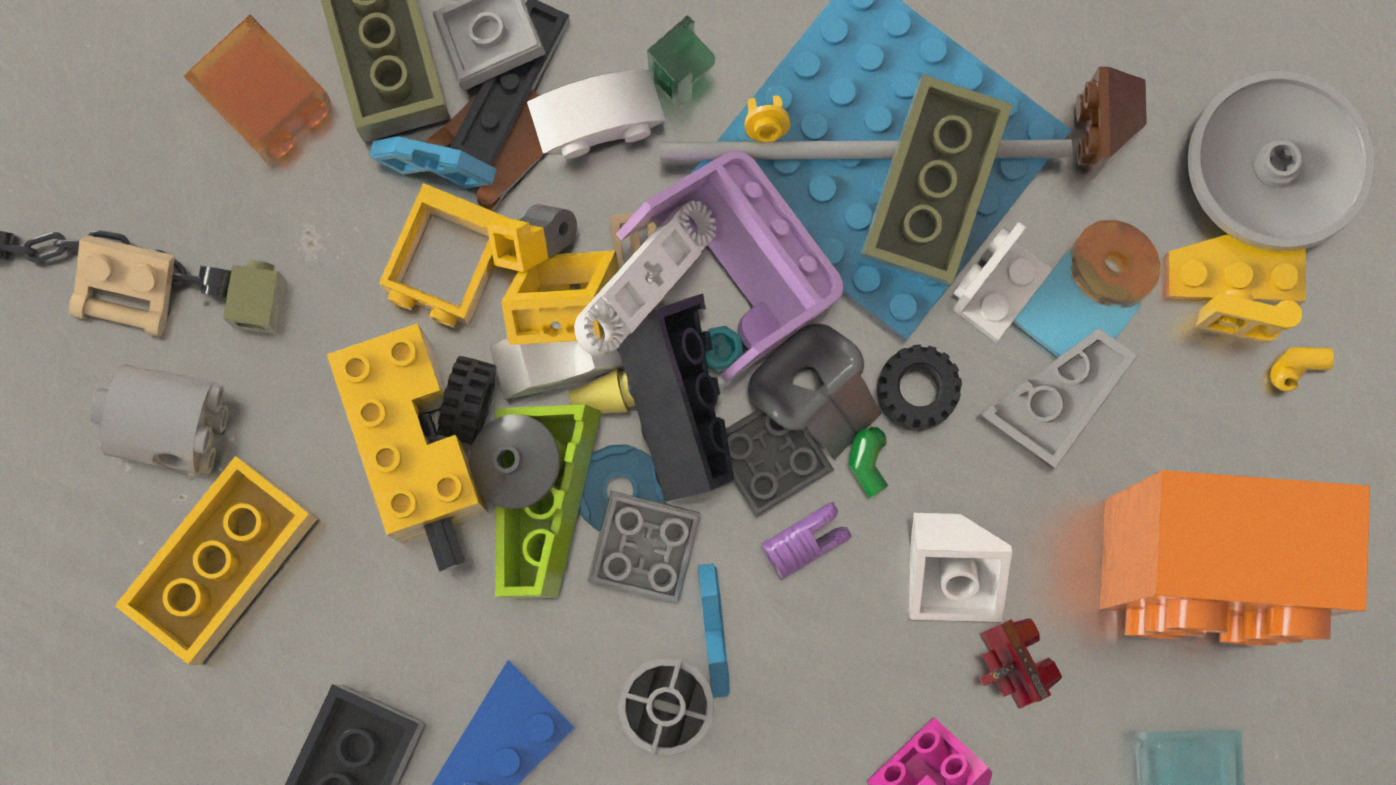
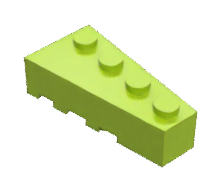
M586 404L496 408V419L506 415H524L536 419L545 425L553 434L559 447L560 469L552 489L537 503L521 509H507L495 505V597L510 599L558 598L602 411ZM512 451L507 452L502 459L503 466L506 469L510 468L515 462V456Z

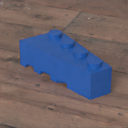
M507 660L432 785H520L577 726L513 661Z

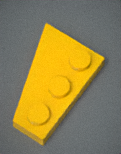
M1227 234L1169 251L1165 255V299L1210 301L1219 293L1225 294V290H1240L1252 294V301L1279 303L1284 300H1292L1297 304H1302L1306 301V249L1295 251L1264 250L1242 243Z

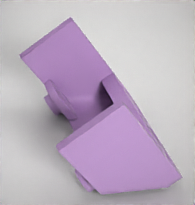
M737 150L726 152L646 200L616 233L622 241L652 222L659 227L675 208L690 201H699L701 205L705 204L707 206V211L711 210L712 215L710 217L711 219L715 218L713 226L717 227L716 231L713 232L716 234L712 238L713 241L707 245L753 306L752 309L741 317L738 324L739 335L748 351L721 374L725 382L786 341L834 304L843 293V281L838 271L755 160L748 154ZM687 216L689 220L686 223H690L687 226L688 229L692 228L691 233L695 232L697 235L698 230L695 221L690 216Z

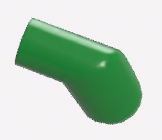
M874 426L862 429L854 437L848 459L850 469L869 498L889 486L876 467L880 449L886 446L887 439L885 433L880 428Z

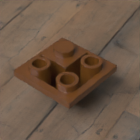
M1099 66L1091 80L1086 81L1083 94H1078L1076 117L1077 121H1084V138H1079L1077 161L1078 165H1085V179H1095L1146 126L1145 79L1111 67Z

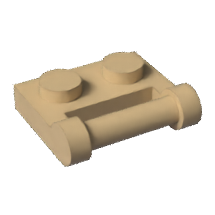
M89 235L84 236L79 241L74 293L70 300L69 315L80 319L92 316L143 328L146 334L160 337L164 332L167 321L175 256ZM98 288L149 300V311L93 298V290Z

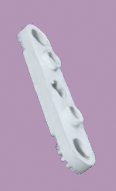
M690 201L675 208L577 316L575 335L584 351L593 356H602L619 348L623 340L639 326L701 255V251L707 244L713 241L712 238L716 235L713 232L716 231L717 226H713L715 218L711 219L710 215H712L711 210H706L707 206L705 204L701 205L699 201ZM687 216H690L695 221L698 230L697 235L695 232L691 233L692 228L688 229L687 226L690 223H686L689 220ZM647 270L651 275L648 279L649 283L645 279V276L647 275ZM592 321H598L603 327L605 333L603 342L601 338L596 339L598 337L597 334L594 335L592 333L595 332V328H591L595 324Z

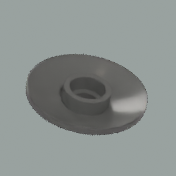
M506 415L493 420L479 432L470 450L469 467L477 491L483 498L502 508L521 509L537 503L552 489L560 469V452L553 434L541 422L524 415ZM512 451L515 456V462L510 468L506 469L502 464V459L507 452Z

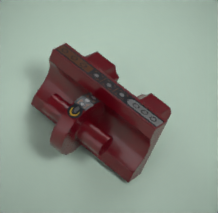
M1031 618L1013 622L1010 619L980 633L989 649L982 656L990 670L979 677L982 686L996 681L1003 697L1012 694L1019 708L1034 702H1040L1051 696L1049 689L1062 679V675L1055 661L1049 657L1034 663L1027 647L1040 641V633Z

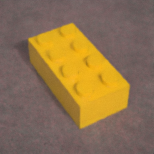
M235 456L116 603L115 607L188 665L200 666L318 518L247 462Z

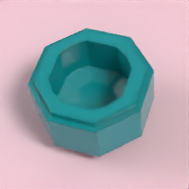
M728 326L708 329L713 350L705 352L707 365L717 372L725 371L745 354L741 336Z

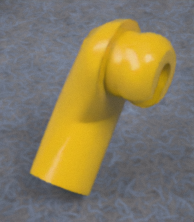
M1331 347L1288 348L1272 366L1270 372L1272 384L1281 391L1289 392L1299 386L1297 382L1307 370H1332L1334 363L1333 349Z

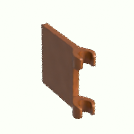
M533 90L528 102L540 95ZM477 94L443 128L430 136L425 143L449 148ZM528 103L494 165V168L497 170L493 184L481 186L476 193L477 203L483 208L492 211L518 180L545 154L542 151Z

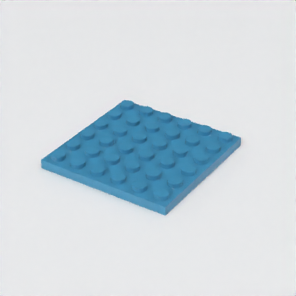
M831 0L752 97L755 98L757 107L773 105V96L776 95L782 99V108L788 112L791 124L789 131L776 141H898L917 83L923 74L1013 104L1001 140H1065L1072 130L901 0ZM748 103L717 142L755 141L746 134L744 126L745 118L748 115ZM995 158L955 279L1050 158ZM892 159L755 160L840 274L843 281L842 294L894 335L906 342L950 285L946 286L860 257ZM701 160L692 173L713 160Z

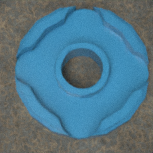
M627 444L608 445L592 453L579 511L583 519L595 530L600 532L608 502L607 487L616 478H625L632 483L634 488L632 496L664 503L665 498L662 488L656 480L653 459L643 450Z

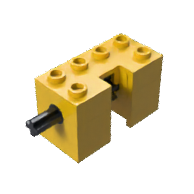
M418 323L327 354L386 534L400 543L427 535L439 572L465 564L466 561L454 525L487 514L488 510L484 498L477 491L469 467L467 448L458 437L454 435L429 444L428 440L438 437V433L432 416L426 412L441 407L446 388L431 342Z

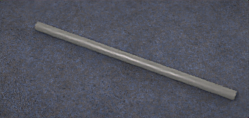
M1071 139L1001 140L995 158H1071L1073 145ZM898 141L660 142V160H715L726 152L733 150L742 151L754 160L892 159Z

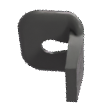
M826 324L807 325L789 337L754 371L748 383V395L754 405L784 428L796 431L806 429L835 458L853 442L854 437L860 430L866 429L881 415L875 400L861 377L864 369V358L861 351L852 341ZM805 367H814L825 384L817 392L794 385L793 379L798 371Z

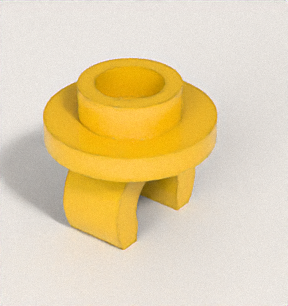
M773 96V105L760 107L756 106L755 98H749L748 115L744 121L746 134L751 139L761 142H773L782 138L789 131L791 123L788 112L782 108L780 96Z

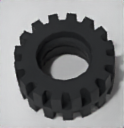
M921 344L913 345L910 348L905 347L891 356L881 370L877 383L879 404H882L888 418L891 417L895 420V424L901 427L906 426L910 430L933 428L951 415L960 400L962 379L958 375L959 369L956 363L953 364L949 360L950 356L945 352L940 353L936 350V347L930 345L928 347H921ZM923 369L935 377L938 384V395L932 403L925 406H914L904 399L900 391V381L908 371Z
M464 356L457 357L452 367V373L449 375L447 388H445L443 395L444 399L440 407L441 413L438 418L439 426L437 429L439 436L448 438L456 435L461 442L473 444L475 438L483 429L484 421L488 415V408L491 404L492 392L495 386L496 365Z

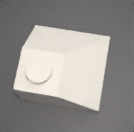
M914 513L910 544V620L1003 622L1012 558L1011 545L961 514Z

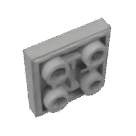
M610 490L587 579L588 582L679 604L702 514Z

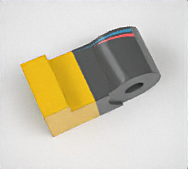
M536 204L530 207L524 217L519 220L499 216L487 222L494 265L525 272L558 254L561 250L567 248L576 236L577 220L575 215L567 209Z

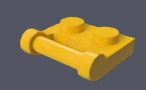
M1225 290V294L1219 293L1199 309L1195 327L1268 343L1276 339L1280 335L1281 330L1295 327L1302 319V310L1292 300H1284L1274 306L1252 301L1253 295L1248 292Z

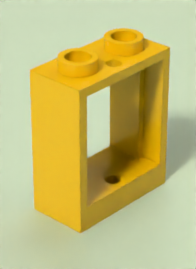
M423 183L379 284L385 292L389 293L387 300L395 305L412 310L414 304L431 310L429 317L441 324L454 328L456 322H460L469 326L495 266L490 240L487 242L460 306L401 282L431 214L489 237L487 222L499 216H505Z
M616 250L556 254L525 272L518 271L501 301L509 345L577 341L575 335L577 316L619 271ZM571 284H580L581 288L578 290L574 289ZM554 321L559 322L561 328L555 329L551 323ZM592 321L595 323L591 327L592 329L595 328V332L592 333L598 335L596 339H602L604 334L603 327L598 321Z

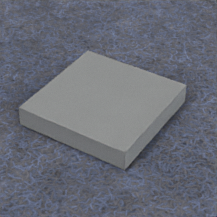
M458 0L432 12L456 78L463 91L546 54L525 0Z

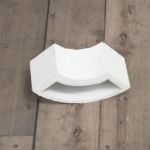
M650 70L622 71L588 78L560 87L527 102L543 153L563 154L565 159L582 156L590 151V146L616 139H625V142L642 140L651 135L650 128L666 121Z
M559 323L553 325V327L555 329H560L561 324ZM605 333L603 334L602 342L605 339ZM507 336L505 340L490 347L494 363L497 367L496 371L504 399L562 388L604 375L616 368L624 367L620 354L616 349L602 356H593L584 351L578 341L509 345Z

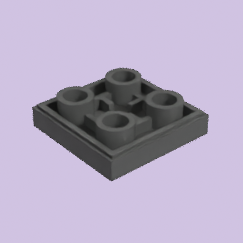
M760 408L726 428L734 473V480L732 482L755 519L834 472V468L816 439L806 429L796 431L784 428Z

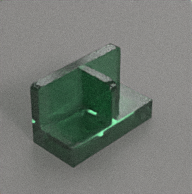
M689 15L685 16L647 50L648 70H650L653 81L678 108L692 97V85L715 64L714 54L694 33L695 22Z

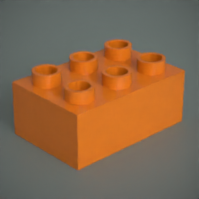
M1161 470L1105 499L1099 610L1125 611V635L1133 637L1183 639V636H1204V632L1219 633L1220 643L1250 646H1277V643H1303V640H1331V616L1366 611L1370 486Z

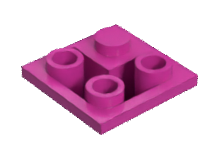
M934 717L867 782L869 785H989L993 772Z

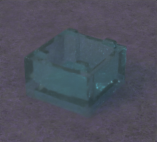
M1240 729L1135 732L1138 785H1244L1242 735Z

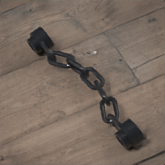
M95 230L88 234L93 237L119 240L123 244L130 245L128 238L119 233ZM0 231V259H5L6 251L23 253L26 259L31 262H42L62 255L67 247H79L80 240H66L63 234L50 232L31 238L24 246L12 244L14 233ZM51 239H58L53 244L55 247H59V249L34 256L38 254V250L31 248L33 245ZM158 249L153 250V251H157V252H161V253H166L165 251L158 250ZM176 259L174 260V267L180 273H173L171 286H179L184 281L202 284V294L227 298L231 270L200 265L199 276L187 275L185 267Z

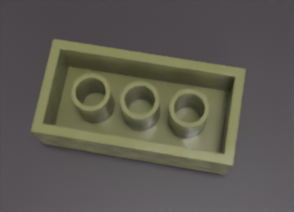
M321 0L355 128L363 142L451 118L418 0Z
M923 74L917 83L860 257L946 286L953 284L1013 104Z

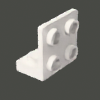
M1020 221L1011 232L1005 227L1000 230L981 257L987 264L982 268L975 263L953 293L960 298L953 311L995 343L1001 338L1053 270L1017 242L1026 229V226Z

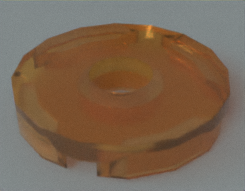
M1118 220L1098 221L1086 227L1071 247L1070 256L1072 255L1073 265L1070 268L1073 279L1083 293L1099 304L1106 306L1111 304L1122 305L1120 308L1132 307L1143 301L1159 281L1161 263L1157 249L1147 235L1131 224ZM1105 256L1117 258L1122 263L1124 272H1116L1109 268Z

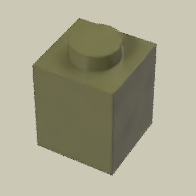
M255 260L247 261L246 267L232 265L223 319L229 325L237 328L277 333L286 279L278 271H274L275 265Z

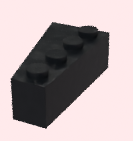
M703 293L653 308L639 326L616 349L620 354L628 379V390L634 399L642 424V435L648 443L655 466L656 480L662 488L665 501L709 492L734 480L725 420L716 417L715 406L720 395L718 378L709 375L705 353L713 350L710 331L702 332L699 311L706 309Z

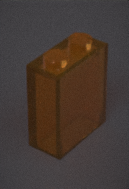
M251 14L183 75L192 88L266 163L272 157L280 158L286 154L295 143L294 137L306 126L313 127L318 124L327 114V106L332 102L325 89Z

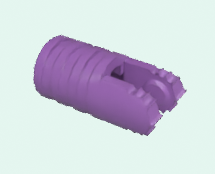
M834 502L824 505L761 543L767 559L782 580L851 538L852 535L847 526L835 528L816 540L812 535L814 531L838 516V509Z

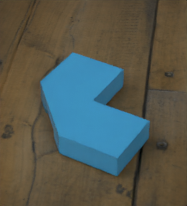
M399 136L373 141L369 154L372 157L371 159L404 175L431 171L463 188L493 184L497 170L461 150Z
M714 564L698 565L711 692L713 698L726 697L730 693L717 567H714Z

